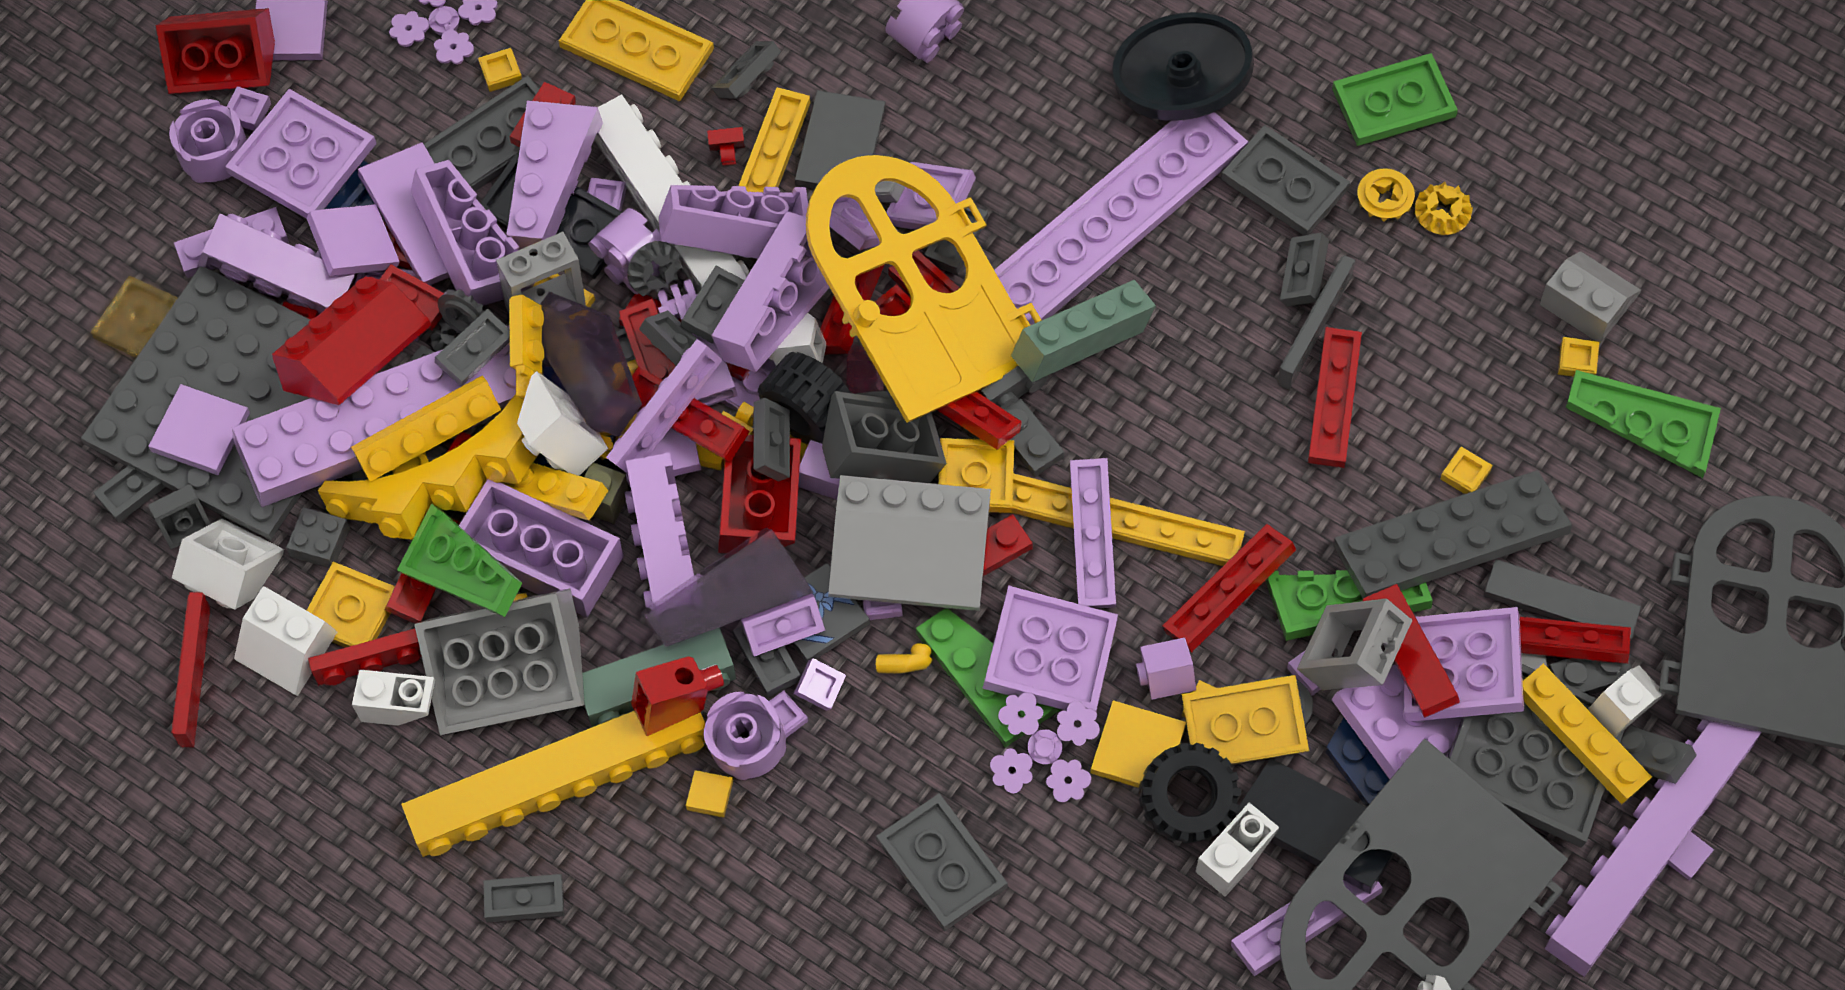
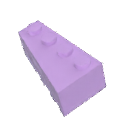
M527 101L507 228V237L511 236L519 246V250L556 235L566 212L565 207L578 184L577 179L581 169L591 153L592 143L596 134H599L603 124L598 107Z
M450 160L415 169L411 193L456 291L458 289L462 290L468 297L472 295L477 303L483 304V306L504 300L496 260L518 251L519 246L511 236L507 237L497 225L496 217L489 209L485 210L476 199L477 194ZM534 283L524 288H521V292L529 288H532L534 286Z
M670 185L659 215L661 241L674 245H684L712 252L717 251L745 258L758 259L787 211L806 217V208L808 206L806 187H794L792 193L780 192L778 187H765L763 192H747L745 186H732L728 191H718L715 186Z
M788 211L785 213L711 335L724 362L757 372L830 288L810 251L806 235L805 216Z
M219 214L196 268L199 269L201 266L208 269L211 267L219 269L225 275L224 277L238 284L247 280L251 281L260 293L271 297H280L281 293L288 295L287 301L289 303L318 310L319 314L328 308L335 299L348 291L355 275L329 276L323 259L316 257L315 251L301 244H296L295 247L281 241L282 237L279 234L268 229H262L260 232L247 226L248 222L245 219L234 214H228L227 216Z
M670 452L627 460L626 466L631 490L625 491L628 513L635 512L637 524L631 525L635 547L642 545L644 557L637 558L641 580L648 579L650 586L649 591L643 592L647 614L655 612L657 625L702 617Z

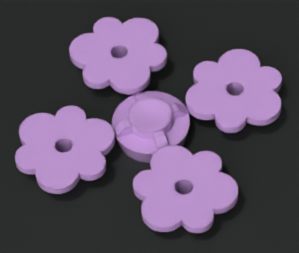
M419 0L421 4L430 3L431 6L438 7L431 12L429 20L424 17H418V14L414 11L408 12L406 15L397 14L392 18L391 23L393 27L389 33L392 38L397 39L400 46L409 47L414 41L422 42L425 39L424 32L429 29L430 25L432 30L436 34L441 35L442 38L434 43L435 50H437V60L444 64L452 61L453 64L458 65L463 62V57H469L474 52L473 44L469 42V35L464 32L459 34L456 32L459 26V16L464 20H469L470 24L474 26L479 25L481 21L490 23L496 18L495 9L498 7L497 0H462L463 5L459 7L457 12L452 7L443 6L446 0Z
M1024 692L1019 697L1016 695L1008 696L1006 698L1007 706L1002 707L999 711V720L1003 724L1009 725L1008 730L1011 734L1017 735L1022 731L1027 735H1033L1028 741L1029 755L1026 753L1017 754L1015 749L1009 748L1004 752V756L996 755L992 758L990 767L995 773L993 776L994 784L997 786L1004 785V788L1009 793L1019 792L1023 787V783L1027 784L1033 778L1031 771H1029L1032 767L1033 759L1040 764L1053 763L1051 766L1052 775L1048 776L1046 783L1048 787L1054 789L1053 795L1057 801L1066 802L1071 797L1076 800L1081 799L1084 795L1083 788L1088 787L1091 783L1090 773L1087 770L1081 769L1082 765L1076 759L1071 760L1069 763L1065 760L1057 759L1062 752L1061 740H1072L1075 745L1081 746L1086 742V738L1094 739L1098 736L1100 728L1098 723L1094 721L1097 718V712L1093 708L1086 709L1085 705L1080 701H1072L1068 705L1067 711H1060L1057 715V720L1060 723L1057 734L1050 730L1037 731L1039 728L1038 719L1043 716V709L1040 706H1036V697L1030 692ZM1020 710L1025 712L1024 717L1018 715ZM1076 720L1081 721L1080 727L1074 725ZM1009 767H1015L1016 772L1010 773ZM1065 777H1071L1072 782L1067 783L1065 781Z

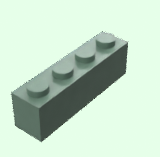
M1132 280L1022 329L1011 356L1032 382L1037 381L1144 332L1156 305L1139 284Z
M719 625L582 673L584 707L591 727L634 711L631 702L635 674L637 671L690 656L694 658L699 670L715 664L720 669L724 686L711 691L722 689L730 681L735 680L734 664Z

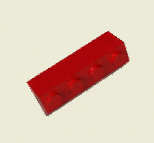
M365 276L359 279L341 297L335 299L317 317L311 319L298 333L287 339L285 344L272 354L282 389L289 393L340 405L427 330L431 323L430 319L393 282Z

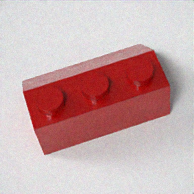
M269 8L170 16L155 25L168 94L234 89L236 87H259L270 84L275 40Z
M754 435L746 437L730 463L724 460L718 553L756 556L795 544L801 439L790 438V477L781 481H776L754 470Z

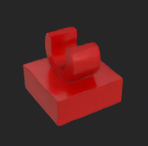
M743 127L708 130L710 151L720 150L722 166L736 165L735 148H745Z

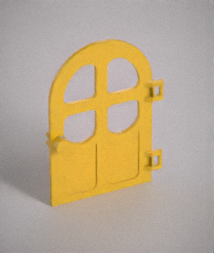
M867 155L849 159L831 169L821 179L810 197L806 212V235L810 251L844 312L843 323L845 325L850 323L852 329L849 331L850 336H857L906 423L989 386L1019 366L1011 354L1022 329L1030 326L1025 315L1030 313L1035 323L1042 320L1032 303L1016 309L973 234V232L985 228L987 224L971 197L955 203L945 188L927 172L909 162L889 156ZM882 181H892L913 190L934 209L936 221L907 234L899 233L876 196V184ZM844 197L852 198L858 202L879 239L878 246L850 258H843L836 253L832 245L829 229L833 205L838 199ZM969 208L977 222L971 223L964 209ZM941 240L952 243L961 256L966 268V276L961 288L952 293H941L933 290L926 283L912 258L913 252ZM884 264L894 266L909 291L911 297L909 310L899 316L880 314V309L875 302L870 300L863 301L855 286V277Z

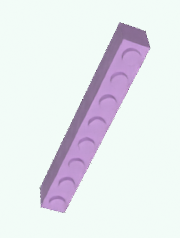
M1702 719L1696 729L1701 732V735L1695 743L1689 739L1685 742L1692 745L1697 754L1695 759L1676 784L1662 779L1657 780L1654 787L1659 790L1652 800L1648 797L1642 800L1633 813V816L1638 820L1631 829L1625 825L1622 827L1611 843L1616 849L1608 859L1602 855L1589 874L1594 877L1593 881L1587 888L1580 884L1567 904L1573 908L1565 918L1558 914L1545 933L1550 936L1545 950L1585 977L1667 865L1669 858L1673 856L1680 843L1689 831H1692L1755 745L1762 732Z

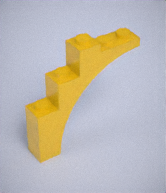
M515 394L505 408L481 431L457 448L430 462L404 472L377 478L371 482L369 480L350 482L325 480L318 493L330 515L344 519L377 523L384 536L413 540L431 503L442 510L467 512L487 479L496 483L502 482L519 485L537 458L522 443L524 435L517 424L524 400Z

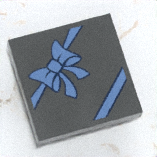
M828 563L765 602V608H769L812 592L825 631L792 642L806 663L812 658L817 659L870 625L869 617L855 599L828 596L831 571Z

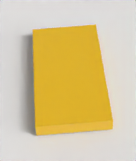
M586 0L559 39L560 48L677 101H681L714 50L713 42L619 0Z

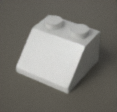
M536 371L530 378L517 421L524 435L522 443L535 456H538L540 453L544 455L554 469L565 470L568 473L580 476L608 447L584 406Z
M220 519L182 539L172 579L184 584L190 591L203 592L204 595L216 600L217 604L222 607L235 610L256 597L283 556L284 549L224 519Z
M263 586L242 619L234 659L298 696L312 674L308 658L324 654L338 631L324 620Z

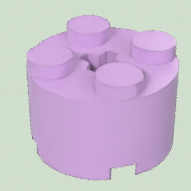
M901 0L897 5L901 10L897 19L890 16L886 25V33L915 57L928 63L938 53L940 49L938 44L945 37L951 40L961 29L962 23L958 19L963 14L964 7L958 0Z
M212 99L199 100L186 105L180 111L181 115L175 123L172 121L169 130L170 140L181 167L197 183L217 182L231 177L227 173L225 166L247 140L237 113L231 107L228 108L220 105L219 101Z
M627 208L595 235L588 244L599 258H604L605 263L608 265L604 268L607 276L617 285L623 281L633 293L638 294L628 281L627 271L633 255L642 246L653 241H661L660 232L657 229L651 232L643 225L648 221L643 215ZM652 261V268L654 270L652 275L657 277L660 273L658 270L659 265Z
M733 692L721 697L710 708L704 728V740L715 763L725 773L734 776L738 780L759 777L772 770L786 752L785 731L776 709L765 697L757 694ZM746 731L750 736L743 739L740 737V734Z

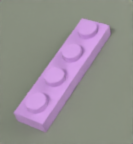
M697 339L683 353L680 362L670 375L660 383L657 392L647 405L637 413L634 422L624 435L614 443L611 452L606 458L628 474L626 461L647 457L653 452L723 359Z
M1107 458L1070 460L1078 604L1091 608L1116 607Z
M1343 880L1345 887L1365 904L1382 893L1383 887L1379 882H1377L1371 894ZM1323 901L1319 903L1310 917L1306 931V942L1347 915L1331 902ZM1290 902L1231 940L1232 948L1253 976H1256L1281 959L1280 933Z

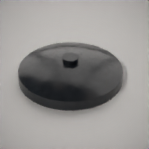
M1187 12L1158 18L1134 31L1119 47L1112 69L1117 93L1129 108L1150 118L1177 121L1211 114L1235 100L1246 88L1252 77L1254 59L1251 43L1245 32L1238 25L1217 15Z

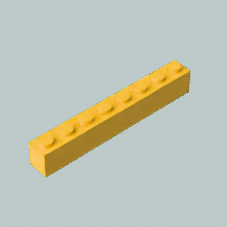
M632 711L401 805L422 857L427 855L438 856L449 851L454 844L464 840L476 841L483 838L491 829L501 825L504 827L516 825L526 815L536 811L547 812L553 810L563 800L573 796L578 798L588 796L600 785L610 781L612 783L625 781L635 771L645 767L650 769L657 768L665 764L672 756L682 752L684 754H691L700 750L705 743V721L700 712L661 731L646 736L635 711Z

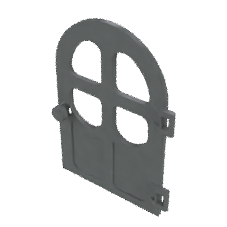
M1752 496L1733 501L1718 509L1703 524L1693 545L1692 555L1674 553L1671 584L1688 587L1681 662L1662 661L1659 692L1677 696L1675 714L1845 750V642L1841 643L1845 639V585L1841 588L1797 580L1791 574L1793 538L1796 534L1808 533L1821 539L1838 559L1845 578V529L1821 510L1798 500L1779 496ZM1755 522L1765 525L1773 534L1770 571L1758 572L1721 563L1716 555L1719 543L1730 531L1742 524ZM1680 564L1689 565L1688 577L1679 575ZM1718 584H1724L1764 594L1767 598L1764 628L1755 633L1746 634L1734 631L1724 625L1712 610L1713 587ZM1799 600L1836 609L1842 617L1840 639L1836 643L1823 648H1810L1796 642L1788 633L1786 626L1788 601ZM1669 671L1678 673L1677 685L1668 684Z
M1424 738L1292 898L1285 913L1280 933V958L1290 990H1352L1382 953L1387 952L1394 955L1423 981H1425L1427 974L1437 975L1445 978L1451 990H1476L1468 981L1529 908L1542 918L1563 893L1564 890L1552 879L1568 858ZM1364 832H1366L1367 835H1368V837H1369V844H1368L1367 836H1366V834H1365ZM1368 850H1384L1396 854L1406 863L1409 870L1410 883L1408 889L1386 915L1375 913L1349 891L1343 882L1344 873L1361 853ZM1546 887L1552 893L1543 905L1540 906L1535 902V899ZM1430 898H1444L1453 902L1461 910L1467 924V942L1461 952L1447 966L1435 964L1409 942L1403 934V928L1420 906ZM1323 901L1334 904L1360 926L1366 935L1364 943L1333 979H1323L1317 976L1309 967L1306 956V931L1315 907Z

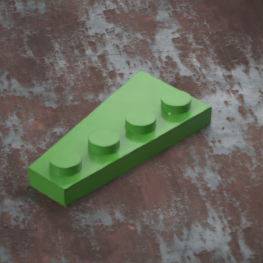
M1576 370L1566 404L1567 409L1701 478L1704 477L1721 408Z
M432 503L397 571L410 578L503 617L506 616L522 585V582L444 511Z
M1336 570V574L1314 575L1313 571H1297V575H1279V571H1275L1265 580L1286 641L1313 635L1327 605L1363 601L1347 570ZM1426 582L1401 591L1412 612L1432 608L1433 600Z
M948 608L943 609L916 627L918 637L924 644L929 645L932 655L1005 748L1025 735L1022 731L1017 735L1011 734L1008 730L1009 725H1005L999 720V711L1002 707L1007 706L1006 698L1009 695L983 689L993 648L991 641ZM1037 703L1036 706H1040L1043 709V716L1038 719L1039 724L1061 709ZM1020 710L1018 715L1024 717L1025 712Z

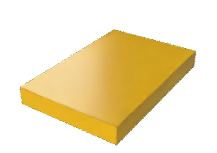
M1296 675L1181 694L1190 745L1199 743L1204 744V747L1208 749L1213 747L1219 751V755L1223 759L1227 757L1232 763L1231 765L1309 752Z

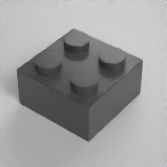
M191 484L148 504L170 549L181 545L183 538L211 524Z
M303 507L286 546L290 557L330 568L332 562H337L350 531L347 519Z

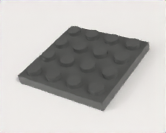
M1522 664L1523 680L1533 673L1535 669ZM1563 683L1587 709L1597 699ZM1525 703L1524 711L1462 717L1448 758L1521 820L1578 847H1582L1588 840L1605 790L1601 782ZM1624 730L1615 737L1619 742H1621Z

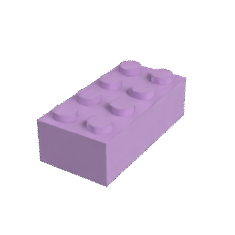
M487 479L459 525L522 582L521 587L538 595L571 588L576 613L588 618L624 557L620 538L507 485L496 483Z

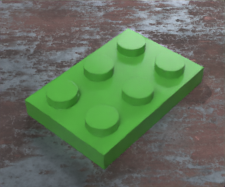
M1432 53L1333 81L1332 90L1357 146L1452 119L1457 115L1458 109Z

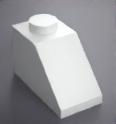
M1640 666L1628 670L1609 686L1588 710L1616 737L1665 694L1659 692L1660 687Z

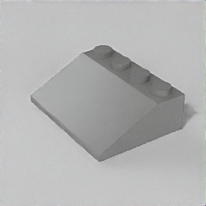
M840 475L828 596L980 611L991 489Z
M571 588L514 600L505 617L484 608H477L431 618L414 624L426 676L435 678L432 703L440 735L585 705L579 623Z

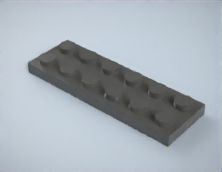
M1536 470L1335 537L1334 548L1362 598H1365L1395 584H1398L1402 591L1571 533L1572 524L1543 477Z

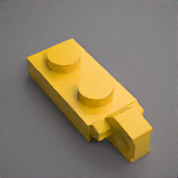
M521 294L512 296L509 299L510 367L516 370V396L524 400L531 376L536 371L542 375V360L545 354L542 345L544 314L542 305Z

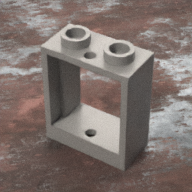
M564 232L496 260L505 308L508 313L509 299L512 296L521 294L542 305L544 324L586 306L579 259ZM531 252L538 253L536 256H530ZM561 271H565V274H562L537 286H534L522 292L520 290L521 288L536 283Z
M1388 599L1327 605L1297 670L1322 690L1383 685L1412 619ZM1362 630L1351 656L1342 657L1353 631ZM1382 644L1385 647L1384 652L1381 649Z

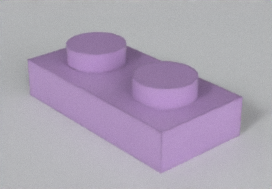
M812 592L740 618L753 656L825 631Z

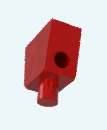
M690 656L637 671L631 705L646 736L703 711L707 692L724 686L723 676L716 664L699 670L694 658Z

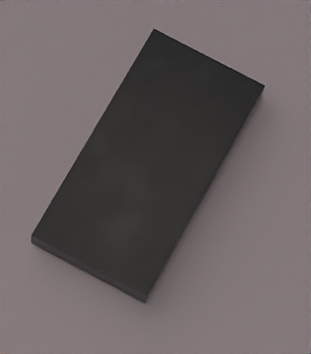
M519 153L514 155L480 203L485 210L489 209L497 219L496 223L506 229L508 228ZM576 186L565 207L566 212L556 234L564 232L579 259L580 271L596 279L606 263L604 258H599L591 250L588 243L623 212Z
M1270 758L1239 805L1237 813L1233 815V819L1250 802L1279 826V830L1270 842L1318 866L1366 807ZM1364 832V833L1366 834V836H1367L1368 844H1369V837H1368L1367 833ZM1368 850L1363 852L1344 873L1343 880L1371 894L1395 854L1384 850Z

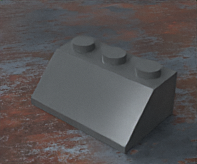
M834 391L831 395L822 444L830 478L840 479V475L930 483L947 464L932 412L906 423L897 405L891 398Z

